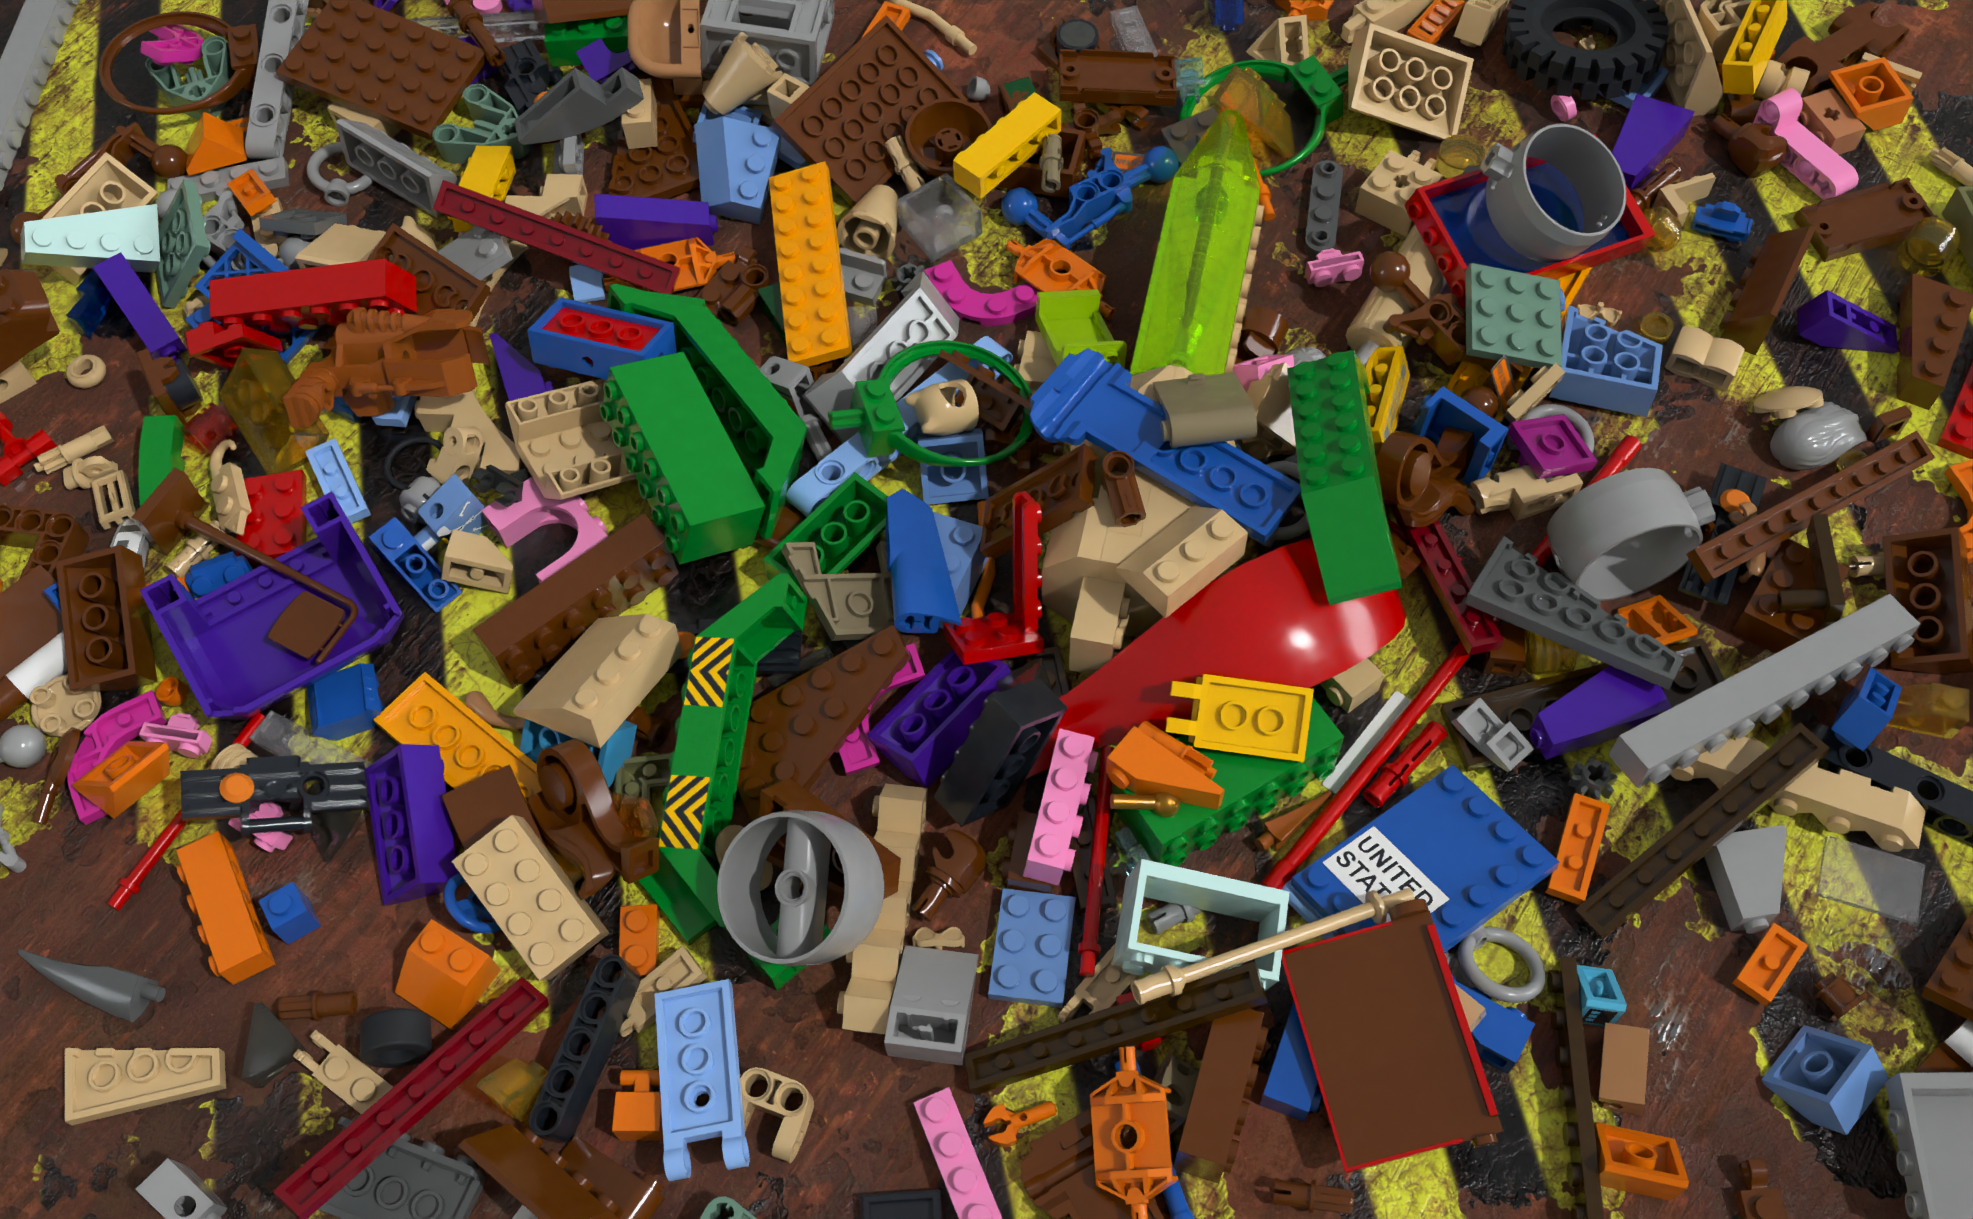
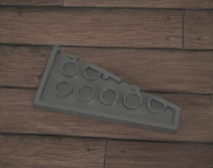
M1505 536L1502 538L1470 589L1465 604L1578 651L1583 655L1609 664L1616 669L1635 675L1652 684L1670 689L1684 658L1649 634L1639 635L1626 626L1627 619L1618 613L1611 616L1600 608L1601 602L1558 572H1547L1537 565L1539 559L1529 552L1522 555L1512 548L1514 542Z

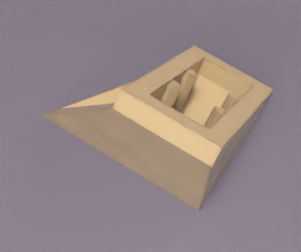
M1307 15L1277 18L1245 52L1256 60H1272L1288 65H1294L1308 58Z

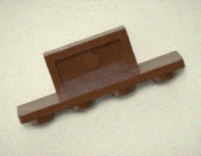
M941 349L938 354L939 356L969 373L966 381L973 387L979 405V417L1009 433L1024 406L1030 410L1032 409L1030 407L1031 394L1025 399L1018 395L1021 388L1006 379L1000 384L993 380L995 373L979 364L975 369L968 365L969 357L955 349L952 354ZM960 390L955 398V402L962 406L964 396Z

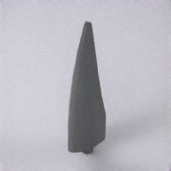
M18 949V954L62 990L86 1004L129 1022H134L142 1015L150 1000L161 1002L166 994V989L158 986L159 981L112 967L65 963Z

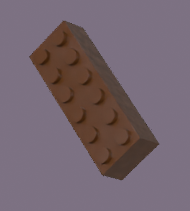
M643 513L475 627L473 632L488 659L509 686L514 689L519 684L531 680L535 673L548 664L557 662L597 618L619 616L631 606L640 604L647 595L657 588L669 584L679 573L672 553L666 547L665 536Z

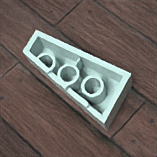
M157 204L24 222L20 234L22 264L94 269L93 266L120 252L135 272L155 273L160 263Z

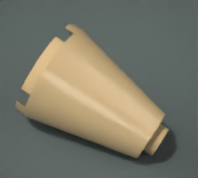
M740 32L733 40L703 93L706 99L704 101L705 106L715 115L718 113L726 115L776 82L783 75L782 71H775L778 65L760 45L754 42L751 46L745 41L749 36L743 32Z
M886 185L872 187L840 220L837 227L839 246L842 244L844 248L868 256L873 255L879 259H888L891 256L896 245L898 196L892 188Z

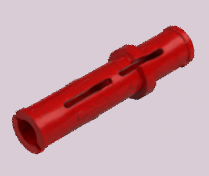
M1435 721L1429 722L1392 763H1386L1381 768L1379 777L1363 791L1365 799L1374 807L1379 808L1397 788L1402 789L1408 783V776L1443 739L1447 738V732L1444 727Z

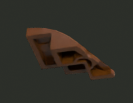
M510 764L441 795L465 851L511 815L523 817L547 848Z

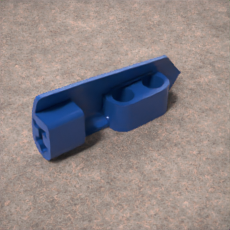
M901 489L887 497L886 559L887 570L891 571L894 626L897 630L906 633H936L939 628L940 619L960 626L961 618L933 510L905 489Z

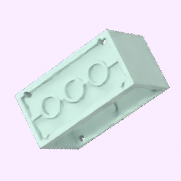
M1141 859L1125 881L1112 965L1123 967V972L1132 975H1144L1145 972L1158 973L1163 966L1168 964L1181 969L1209 959L1201 955L1138 943L1137 936L1143 897L1260 922L1258 941L1285 932L1290 892ZM1283 949L1255 959L1264 991L1279 981ZM1236 965V966H1233V967H1231V968H1228V969H1225V970H1222V971H1219V972H1223V971H1226V970H1229V969H1232V968H1235V967H1238V966H1241V965Z

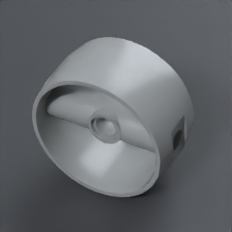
M804 810L779 811L762 816L749 823L736 835L729 845L721 862L718 875V904L722 919L730 935L750 955L765 962L782 966L823 964L840 958L856 949L873 930L880 915L884 898L882 865L870 840L850 822L825 812ZM787 832L784 869L775 883V894L781 902L778 936H776L769 926L762 908L760 882L768 854L780 837ZM832 843L842 864L845 890L838 920L832 931L823 941ZM802 880L804 889L803 893L800 895L799 883Z

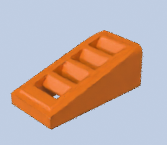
M1434 0L1410 27L1406 35L1434 45L1459 23L1466 2L1463 0ZM1424 28V29H1426L1427 31L1431 32L1432 34L1430 35V34H1428L1427 32L1423 31L1422 29Z

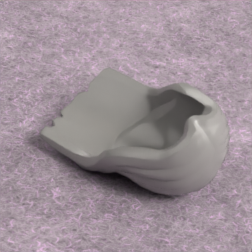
M1824 401V405L1821 407L1804 408L1795 416L1786 419L1775 430L1770 442V448L1774 458L1781 465L1794 470H1802L1822 466L1836 460L1855 445L1867 441V436L1859 423L1857 414L1841 408L1833 402Z

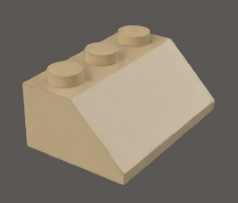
M1193 506L1118 565L1115 571L1163 617L1167 618L1244 556L1248 532L1222 509Z

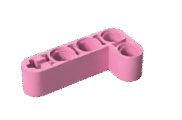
M1787 88L1762 101L1753 124L1771 125L1772 129L1769 135L1782 136L1788 141L1787 155L1780 163L1783 167L1824 200L1842 195L1857 186L1859 178L1854 167L1797 121L1803 106L1802 97L1797 90Z

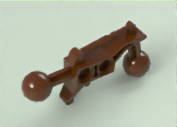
M134 122L126 128L124 126H117L116 133L95 152L92 151L69 173L57 175L55 183L56 189L63 197L105 152L125 167L127 162L136 153H140L151 160L153 171L164 180L186 176L188 154L181 147L173 144L159 146L148 139L139 124ZM58 201L39 214L36 212L17 214L11 221L9 228L13 240L21 246L20 234L24 222L41 220Z
M1384 252L1372 261L1370 278L1374 285L1382 291H1396L1413 310L1408 314L1391 315L1383 325V330L1386 333L1392 334L1394 331H1397L1407 336L1416 337V342L1419 345L1427 343L1448 366L1458 361H1464L1480 365L1491 373V369L1498 362L1497 360L1466 355V310L1457 304L1458 299L1455 294L1448 293L1442 295L1438 293L1429 300L1410 280V264L1406 257L1398 252ZM1509 363L1513 380H1515L1523 372L1524 368L1521 365ZM1492 374L1489 375L1482 386H1472L1460 395V398L1495 419L1500 406Z

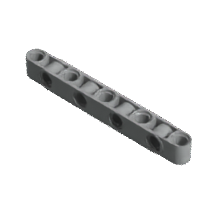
M268 0L245 139V150L249 159L267 160L283 157L295 86L279 80L275 71L304 34L309 0Z

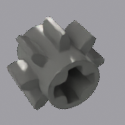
M908 262V264L896 268L897 278L891 279V283L899 299L904 298L901 291L919 272L923 271L929 278L923 265L917 267Z
M1590 757L1585 766L1579 762L1575 764L1572 769L1574 776L1570 779L1568 786L1575 787L1578 794L1599 800L1601 795L1609 799L1614 792L1611 785L1615 783L1618 776L1611 774L1608 767L1609 762L1595 761L1593 757Z

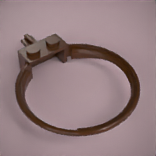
M189 11L154 15L128 26L110 41L100 58V81L106 93L113 100L128 109L140 113L171 115L209 108L232 99L243 87L246 91H253L262 40L256 24L232 27L215 16ZM175 24L196 26L216 36H221L229 44L231 66L235 70L234 75L218 91L194 103L170 108H151L136 105L128 101L116 89L112 81V66L122 48L137 36L158 27Z

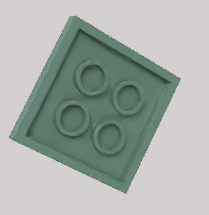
M183 179L158 226L160 263L156 271L162 305L174 309L181 297L184 298L186 296L192 277L195 278L197 276L203 257H207L210 251V240L207 239L205 232L206 219L202 217L201 212L202 198L198 195L196 182Z
M1471 263L1465 269L1466 355L1499 361L1506 354L1508 362L1539 369L1546 366L1550 369L1556 363L1562 367L1560 280Z

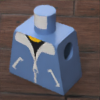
M454 473L419 508V515L428 525L418 532L414 538L427 552L440 540H443L448 545L453 529L479 535L489 528L481 511L485 506Z

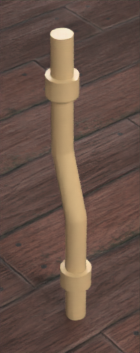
M886 0L887 2L910 8L911 15L927 20L945 35V39L953 46H959L969 55H973L976 52L977 46L965 37V33L955 25L951 26L934 11L907 0Z

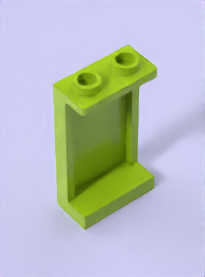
M1098 289L1037 292L1035 321L1057 367L1069 353L1076 355L1087 348L1103 354L1104 359L1109 364L1115 365L1119 363L1123 368L1125 367L1127 345L1123 340L1114 341L1100 315L1101 294Z

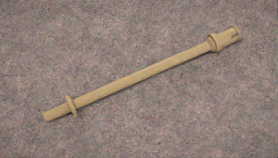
M1410 888L1380 897L1374 890L1366 892L1364 904L1181 969L1176 966L1174 967L1172 964L1163 966L1158 973L1138 980H1132L1130 984L1133 996L1139 1005L1167 994L1176 996L1182 993L1186 983L1370 917L1377 924L1385 923L1387 911L1391 907L1414 900L1415 897Z

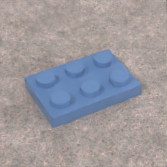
M1003 888L988 999L1063 1008L1076 897Z

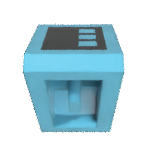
M1577 965L1583 1024L1605 1027V1022L1615 1024L1626 1012L1627 1003L1613 970Z

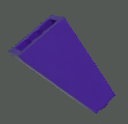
M1636 94L1612 151L1629 190L1635 189L1685 136L1695 111Z
M607 194L594 195L595 219L597 225L601 224L603 226L601 231L610 234L608 240L612 241V243L631 250L698 237L706 246L714 245V232H719L717 216L710 213L708 202Z
M121 252L93 266L155 359L159 357H172L176 360L180 357L181 353L187 351L183 342Z
M1610 665L1539 712L1530 727V738L1534 747L1540 749L1546 760L1616 739L1619 735L1671 709L1672 706L1660 686Z

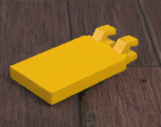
M1208 674L1197 677L1196 684L1172 681L1171 696L1194 699L1191 720L1167 717L1165 731L1189 735L1188 742H1192L1193 747L1304 762L1314 689Z

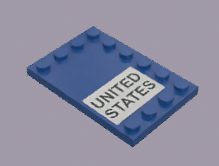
M1451 765L1293 876L1291 886L1323 918L1364 904L1366 892L1374 890L1380 897L1410 888L1415 899L1426 900L1443 951L1446 953L1554 872L1558 867L1559 861L1459 769ZM1387 911L1386 922H1389L1391 918ZM1370 917L1335 931L1342 935L1379 924L1375 923Z

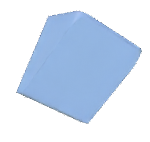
M582 265L569 267L574 301L585 303L605 300L604 281L601 272Z

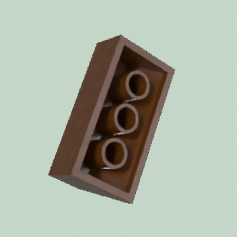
M532 0L535 22L550 24L628 15L630 5L634 0Z
M1806 226L1771 234L1768 236L1763 247L1756 246L1749 260V263L1754 264L1753 268L1746 267L1739 284L1744 285L1743 290L1737 288L1729 303L1730 306L1734 307L1733 312L1726 310L1719 324V327L1724 329L1720 338L1730 339L1741 345L1745 352L1756 355L1777 317L1816 230L1815 227Z
M1959 527L1884 536L1887 595L1891 594L1920 623L1912 635L1915 640L1908 648L1900 653L1890 652L1892 668L1936 675L1973 672V618L1967 544Z
M117 545L56 561L70 691H119L156 683L157 675L149 609L140 592V589L146 587L142 555L122 545Z
M509 1123L464 1139L458 1145L459 1148L538 1219H619L615 1212L620 1207L602 1192L596 1198L589 1193L594 1185L577 1170L571 1176L566 1173L564 1169L569 1163L552 1148L546 1154L543 1153L539 1148L544 1142L527 1127L520 1133Z

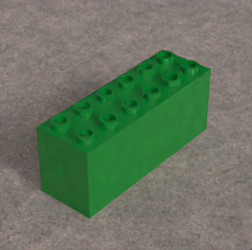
M684 352L609 367L607 382H604L603 402L600 403V414L603 421L608 422L612 429L615 445L618 448L621 447L625 455L628 471L631 474L634 473L638 481L641 497L644 500L647 499L651 507L654 523L656 526L661 527L665 535L668 551L674 553L679 564L753 545L765 504Z
M1313 697L1304 762L1193 747V749L1214 761L1212 766L1217 770V773L1212 781L1225 789L1222 805L1218 810L1181 803L1178 812L1167 818L1158 816L1153 810H1114L1150 861L1178 867L1187 859V855L1196 849L1200 851L1208 849L1217 841L1218 836L1227 831L1229 833L1238 831L1247 823L1248 818L1257 813L1262 816L1270 812L1280 799L1285 796L1293 798L1306 788L1307 783L1316 778L1318 781H1321L1331 775L1335 770V764L1340 755L1344 736ZM1183 734L1176 738L1185 745L1193 747V743L1188 742L1189 735ZM1112 782L1111 794H1135L1128 788H1119Z

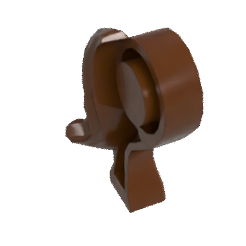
M1448 426L1440 435L1437 447L1428 438L1402 431L1391 433L1384 441L1376 458L1383 503L1397 506L1405 525L1409 527L1428 526L1438 520L1451 506L1464 515H1470L1475 512L1476 501L1469 495L1466 487L1455 479L1459 473L1465 472L1468 469L1473 456L1474 432Z
M571 739L543 749L537 761L538 781L542 791L526 799L546 844L554 852L570 861L583 875L584 882L578 893L579 898L583 900L596 894L599 889L611 880L616 872L621 873L623 880L628 884L657 872L659 869V838L653 836L632 837L626 831L619 819L614 800L600 765L589 748L583 742Z

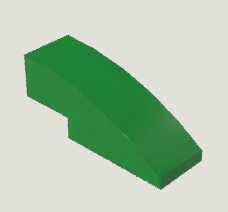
M176 415L144 416L138 469L140 507L174 467L184 472L186 462L181 457L186 429Z

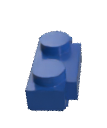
M1727 201L1716 202V205L1706 203L1705 207L1697 206L1690 229L1695 230L1699 234L1709 233L1725 237L1731 242H1746L1751 231L1753 219L1745 218L1746 213L1741 212V208L1735 203Z
M232 551L191 565L190 572L185 574V581L194 598L214 591L253 569L245 555L236 556Z

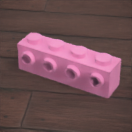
M1059 728L1023 877L1059 886L1063 870L1071 871L1076 850L1069 849L1071 837H1079L1083 817L1078 816L1077 811L1079 804L1086 806L1091 784L1084 783L1086 773H1093L1098 757V752L1092 751L1095 737Z

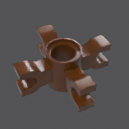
M1071 102L1073 109H1071L1070 113L1073 122L1061 123V127L1086 131L1085 149L1087 150L1091 163L1099 161L1101 158L1099 149H1102L1099 135L1121 133V127L1118 123L1122 121L1121 114L1116 109L1099 116L1095 110L1086 108L1085 102Z
M1023 409L1020 413L1019 423L1015 424L1009 433L995 429H986V454H996L1014 441L1022 426ZM1033 427L1026 441L1028 443H1024L1022 447L1011 454L1012 458L1017 461V481L1030 475V463L1038 458L1039 453L1063 456L1064 442L1050 443L1043 439Z

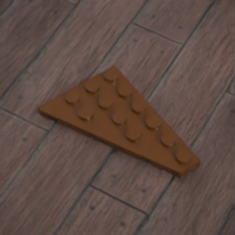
M639 69L632 74L638 79L651 78L657 102L658 146L628 149L621 115V130L617 136L618 147L613 159L612 180L609 182L608 188L609 195L668 199L699 188L696 143L692 142L694 132L668 80L656 78Z
M894 624L751 703L737 784L751 822L759 818L762 789L791 778L809 791L822 774L819 771L834 752H839L847 736L856 730L870 712L868 707L882 689L887 690L893 682L895 674L901 671L910 660L911 656Z

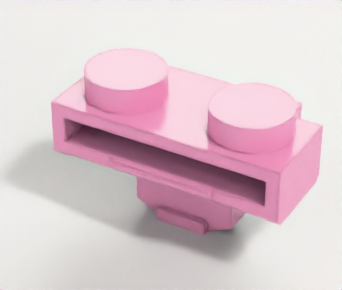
M1334 248L1322 250L1317 254L1316 260L1306 263L1305 276L1308 284H1314L1315 287H1324L1332 283L1353 281L1362 274L1364 258L1361 251L1342 255L1340 250Z
M182 713L172 715L167 726L144 722L139 736L145 742H165L170 751H177L181 755L190 758H197L202 753H208L212 743V738L205 730H198L200 722L192 715Z
M275 802L260 804L259 811L250 813L249 819L282 817L284 813ZM231 818L228 824L241 832L240 818ZM283 831L252 833L256 836L253 842L271 853L275 848L285 850L293 839V836Z

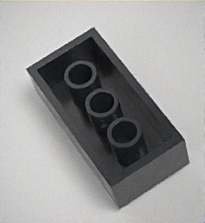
M1040 678L1027 683L1019 682L1011 689L1002 692L995 691L990 694L983 703L984 709L981 715L969 727V736L965 743L954 753L955 760L953 764L941 776V785L934 798L961 827L1009 806L1067 711L1068 707Z

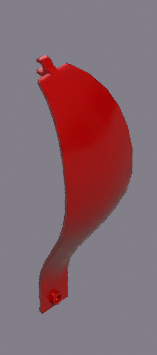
M1312 537L1279 547L1241 564L1206 585L1167 618H1161L1099 670L1068 693L1059 697L1068 709L1025 779L1050 767L1059 728L1095 737L1093 750L1121 742L1133 726L1139 728L1144 721L1165 731L1167 717L1191 720L1194 699L1171 696L1172 681L1196 684L1197 677L1208 674L1311 688L1346 671L1388 644L1404 627L1406 612L1397 589L1330 605Z

